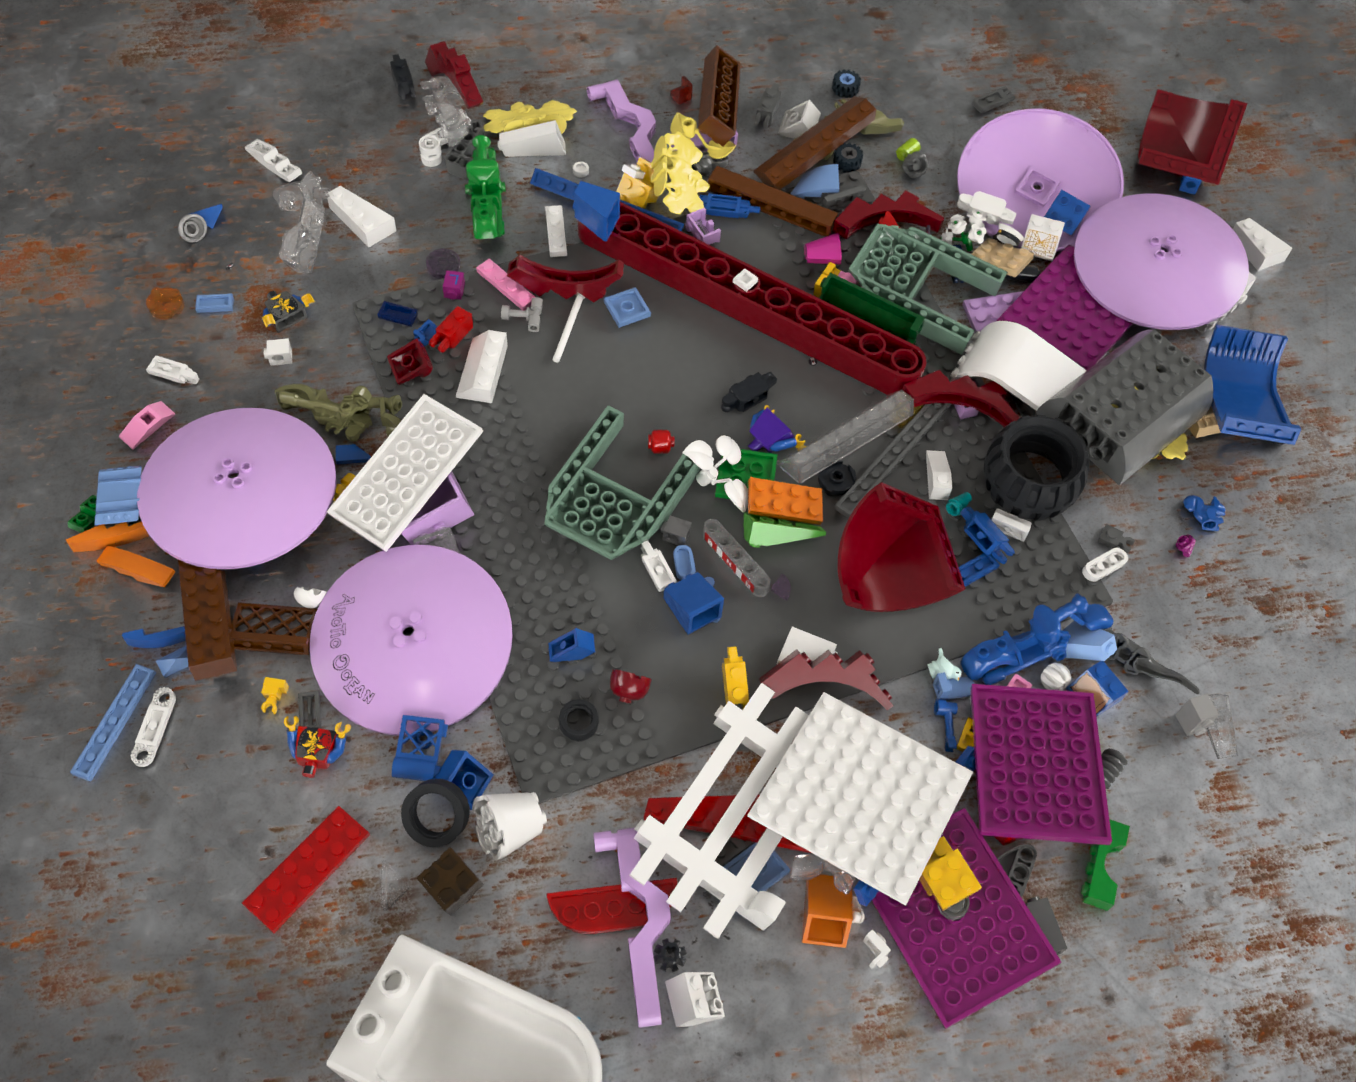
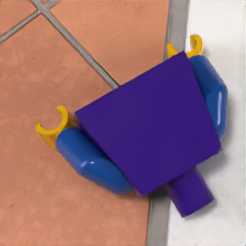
M765 405L764 410L753 415L749 432L754 440L748 445L751 451H759L763 447L771 453L792 447H803L805 440L799 441L801 434H797L795 438H792L794 437L792 431L774 414V409L772 411L769 410L768 405Z

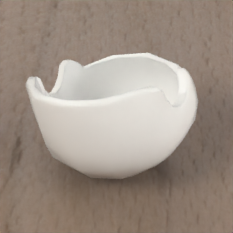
M297 587L293 594L300 605L306 608H317L327 592L314 588L307 591L304 587Z

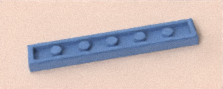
M139 664L134 666L71 769L70 773L89 782L92 781L156 675L154 670Z

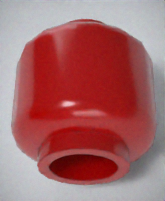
M653 430L651 434H648V449H651L654 454H668L671 447L675 445V437L671 436L669 430Z

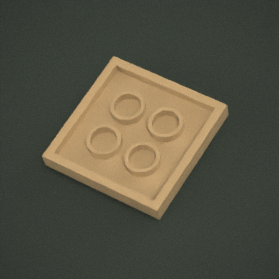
M986 239L971 254L1008 272L1007 275L1016 277L1034 257V253L1029 252L1027 249L1015 248L1011 244H1002L995 239Z

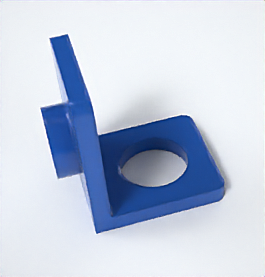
M1182 176L1179 190L1195 195L1201 180Z

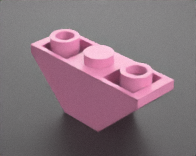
M162 401L147 405L132 418L119 435V438L134 450L171 419L175 413Z

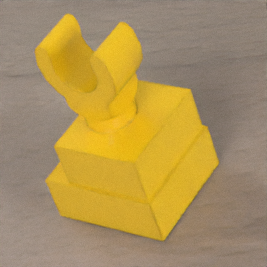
M265 677L261 693L267 700L261 706L263 713H266V709L269 706H273L272 713L274 715L277 713L276 700L280 701L282 693L287 694L289 689L286 680Z

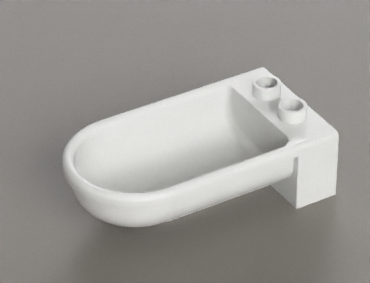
M403 934L398 937L327 1060V1066L347 1082H602V1062L597 1044L587 1027L571 1012Z

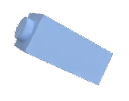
M1074 620L1063 630L1068 631L1071 635L1065 649L1066 658L1105 661L1117 650L1115 636L1102 629L1091 631L1085 624L1081 626Z

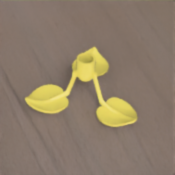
M679 112L676 113L670 127L672 134L678 130L683 133L684 137L689 139L697 134L705 148L708 149L707 152L711 158H724L736 147L730 141L724 147L713 140L707 145L699 133L696 121ZM672 150L670 154L675 155L678 151ZM667 156V168L671 169L673 162Z

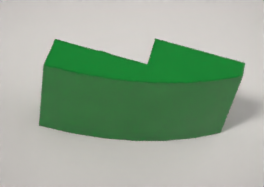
M91 495L80 505V512L68 521V528L82 533L95 525V495Z

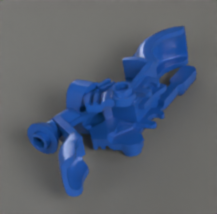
M1078 593L1074 595L1071 602L1055 611L1046 605L1040 604L1036 606L1033 618L1029 620L1031 631L1011 637L1006 630L1003 632V636L984 641L970 649L961 659L960 665L971 680H978L982 677L985 685H993L1005 680L1006 676L1051 656L1056 661L1065 659L1067 656L1065 649L1071 635L1068 631L1061 630L1060 622L1067 617L1072 618L1081 626L1085 624L1091 631L1110 628L1113 625V618L1103 605L1088 604L1086 598ZM1008 664V666H1006V667H1003V668L1000 667V668H997V669H995V670H992V671L988 672L989 670H991V669L994 668V667Z

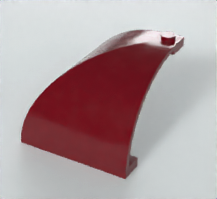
M1157 89L1142 134L1137 163L1219 185L1248 103L1233 99L1229 101V104L1210 102Z
M882 482L872 488L861 499L846 523L838 551V577L843 594L842 598L847 606L872 612L902 611L939 602L966 589L938 506Z

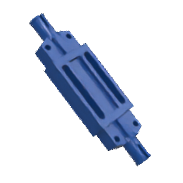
M708 193V196L699 195L706 209V215L747 218L750 212L760 213V206H750V201L741 200V197Z

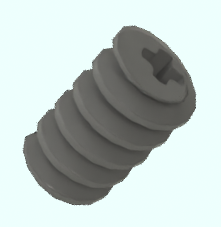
M1110 748L1105 749L1101 755L1106 789L1111 787L1110 783H1114L1115 777H1118L1120 772L1124 770L1123 765L1128 764L1123 754Z

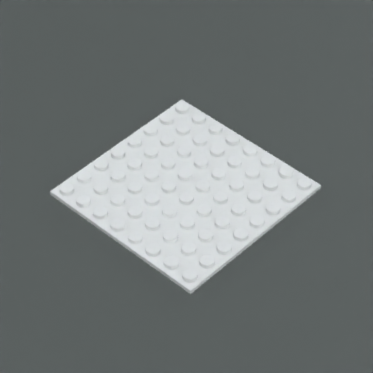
M823 692L748 813V817L906 906L973 771Z

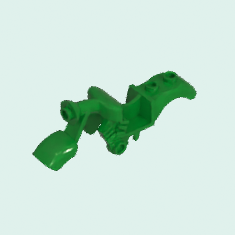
M478 135L472 140V144L476 148L472 154L473 160L466 164L469 183L465 184V193L472 195L470 206L474 238L490 239L501 237L505 234L504 221L502 220L501 194L506 192L505 182L501 181L499 165L496 162V150L490 147L491 140L487 136Z

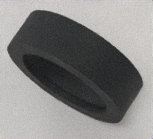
M430 779L420 783L406 796L401 808L402 823L408 835L417 843L434 848L448 845L454 841L467 826L470 815L469 803L463 791L454 783L444 779ZM439 794L451 803L455 817L453 825L449 830L434 832L422 825L417 816V804L423 795Z

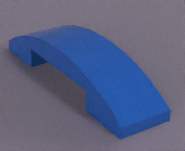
M185 626L146 635L143 629L122 633V637L127 645L137 648H162L186 641Z

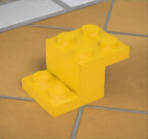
M639 157L636 165L640 166V170L645 172L644 178H633L624 172L616 192L620 193V200L645 209L647 203H656L659 196H655L654 183L651 182V176L654 173V169L651 168V162L643 157Z
M941 837L919 881L928 896L933 895L944 911L981 890L982 887L958 849L953 851L945 837Z

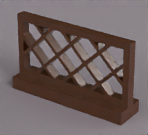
M238 602L232 621L234 648L238 650L309 655L311 628L318 609ZM242 609L253 612L244 618L241 615ZM265 611L272 613V615L265 619L260 616ZM284 613L292 614V616L286 619L285 621H283L280 617ZM305 614L312 615L311 619L306 622L300 619ZM257 617L260 622L251 627L248 621ZM277 618L280 624L271 628L267 623ZM297 620L300 625L291 630L288 624ZM243 624L248 628L243 632L236 631V628ZM262 626H265L268 630L264 633L255 632V630ZM283 627L288 631L284 635H277L275 633ZM302 629H305L307 632L306 637L295 635Z

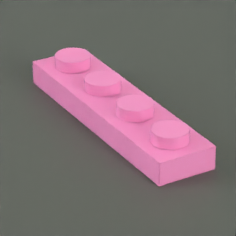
M490 258L476 267L477 273L521 310H526L527 307L531 306L532 298L535 296L522 285L506 276L507 273Z

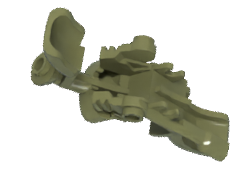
M293 383L274 390L277 402L283 410L297 407L310 410L319 424L326 425V432H329L331 428H336L334 434H338L342 429L348 427L345 434L347 439L352 442L359 439L360 434L365 431V428L368 429L369 425H373L369 417V413L373 408H380L382 425L386 426L387 436L401 422V419L395 416L402 408L400 395H394L390 398L372 397L365 386L359 385L350 395H344L341 403L330 401L327 397L326 389H314L304 384Z

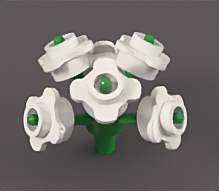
M977 211L973 212V214H967L970 217L968 221L970 223L967 224L963 220L965 216L953 215L947 223L948 228H946V232L942 233L940 239L950 245L952 241H962V244L966 245L967 251L974 250L972 242L982 243L984 241L983 237L987 231L982 221L987 219L982 217L983 214ZM953 233H954V234H961V238H960V237H952V236H953Z

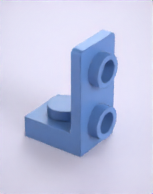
M944 672L936 675L933 687L937 699L951 700L971 696L970 688L974 682L968 676L960 677L959 681L947 679Z

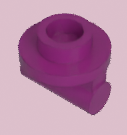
M1182 535L1176 542V548L1183 552V556L1190 557L1196 540L1191 535Z

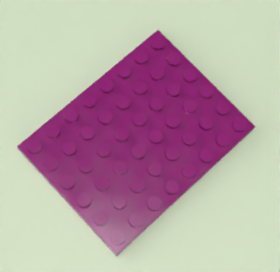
M1068 245L996 320L1014 322L1030 329L1085 370L1098 363L1133 324L1105 309L1085 289L1076 271L1074 247Z
M972 684L970 689L980 835L1110 845L1112 843L1094 693Z
M965 808L951 815L941 837H945L953 851L956 849L960 851L982 887L981 890L969 896V909L964 917L959 920H949L941 915L938 910L937 900L933 895L928 896L919 880L906 906L881 891H878L875 898L871 900L944 1029L951 1027L1062 963L986 840L980 835L979 829Z

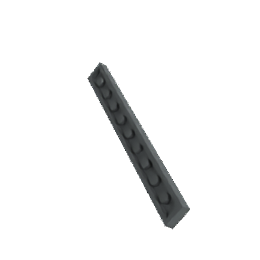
M926 404L838 501L834 509L849 519L861 499L872 488L889 476L952 404Z

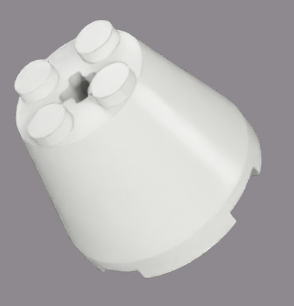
M535 792L485 794L476 797L473 801L472 811L476 813L477 825L474 828L477 838L485 854L490 853L494 861L506 857L541 834L543 824L547 823L546 814L544 811H541Z

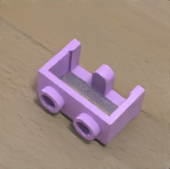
M705 208L687 214L685 227L688 232H692L694 238L708 245L720 242L721 230L713 231V220H705Z

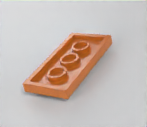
M750 477L748 480V514L821 525L823 522L822 489Z

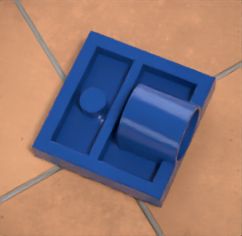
M1061 189L1044 217L1064 222L1063 232L1072 236L1091 206Z

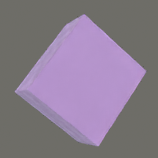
M452 471L401 533L410 545H420L474 515Z

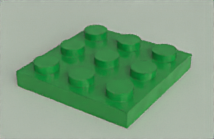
M740 449V461L735 465H731L726 459L719 466L717 479L730 478L732 481L739 479L747 488L750 477L774 481L778 454ZM717 483L715 497L730 499L725 492V483Z

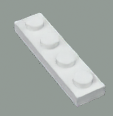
M562 205L546 206L550 257L567 256Z

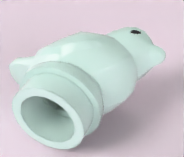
M939 648L937 661L927 664L932 679H935L938 673L945 672L947 679L953 678L959 681L962 675L961 669L947 660L943 655L942 648Z

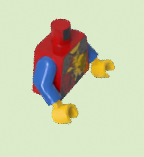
M294 716V724H290L288 721L289 717H285L284 725L289 728L287 730L288 747L298 765L304 766L303 776L314 778L317 768L328 769L330 764L334 763L344 753L347 739L345 734L351 729L349 724H346L344 731L341 729L342 722L336 724L335 731L298 726V729H296L295 726L298 724L299 718Z

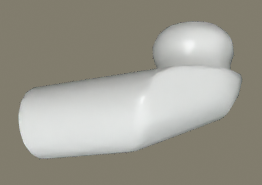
M852 896V923L861 924L865 919V914L857 897Z

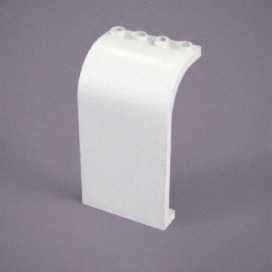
M996 321L988 324L981 331L977 330L972 337L973 342L969 343L965 349L966 354L957 363L959 364L958 368L956 367L952 371L950 382L966 375L969 377L979 376L988 378L1000 384L1037 411L1043 403L1087 370L1030 329L1014 322Z

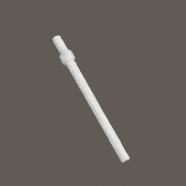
M578 292L553 357V361L557 363L561 359L579 308L585 298Z

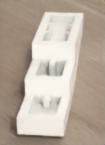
M256 139L245 147V150L257 161L288 182L302 174L301 169L291 164L287 157L279 154L274 146Z

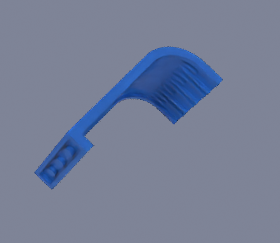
M1216 324L1207 349L1204 370L1212 376L1213 399L1211 406L1220 433L1295 445L1301 432L1300 425L1291 424L1276 388L1278 365L1288 341L1287 336Z

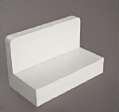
M998 508L992 517V521L1004 534L1022 542L1025 541L1031 528V522Z

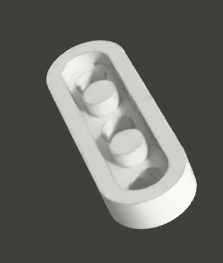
M1113 548L1088 562L1083 567L1082 573L1087 580L1096 582L1123 567L1128 561V555L1120 548Z

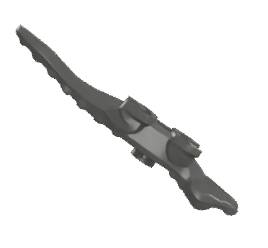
M1112 627L1102 629L1115 636L1117 646L1115 653L1107 659H1117L1123 663L1126 673L1134 675L1144 673L1156 678L1171 680L1184 685L1195 694L1200 693L1199 688L1186 677L1156 662L1144 647H1140L1122 633H1115Z

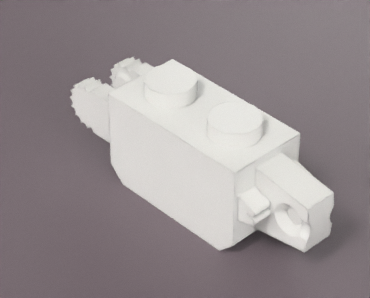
M980 191L976 192L974 196L966 193L960 194L957 207L967 211V214L979 211L983 214L982 217L987 219L985 222L991 225L999 226L1000 222L1013 224L1017 214L1005 208L1007 203L1004 199Z

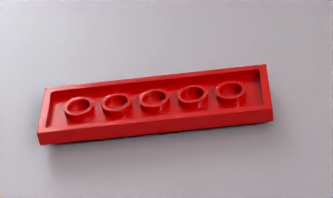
M338 806L242 904L272 933H275L370 836V833Z

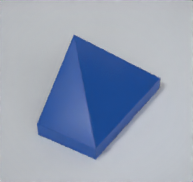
M219 204L190 214L200 215L206 221L207 226L213 229L223 206Z

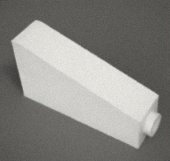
M556 120L499 133L498 148L500 151H503L505 157L566 155L565 141Z

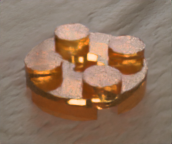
M156 287L152 289L151 294L148 296L146 306L153 317L167 320L173 318L172 315L181 313L184 308V300L178 289Z

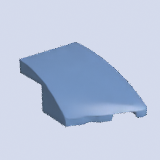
M838 164L824 165L806 172L791 192V195L804 199V197H821L822 193H838Z

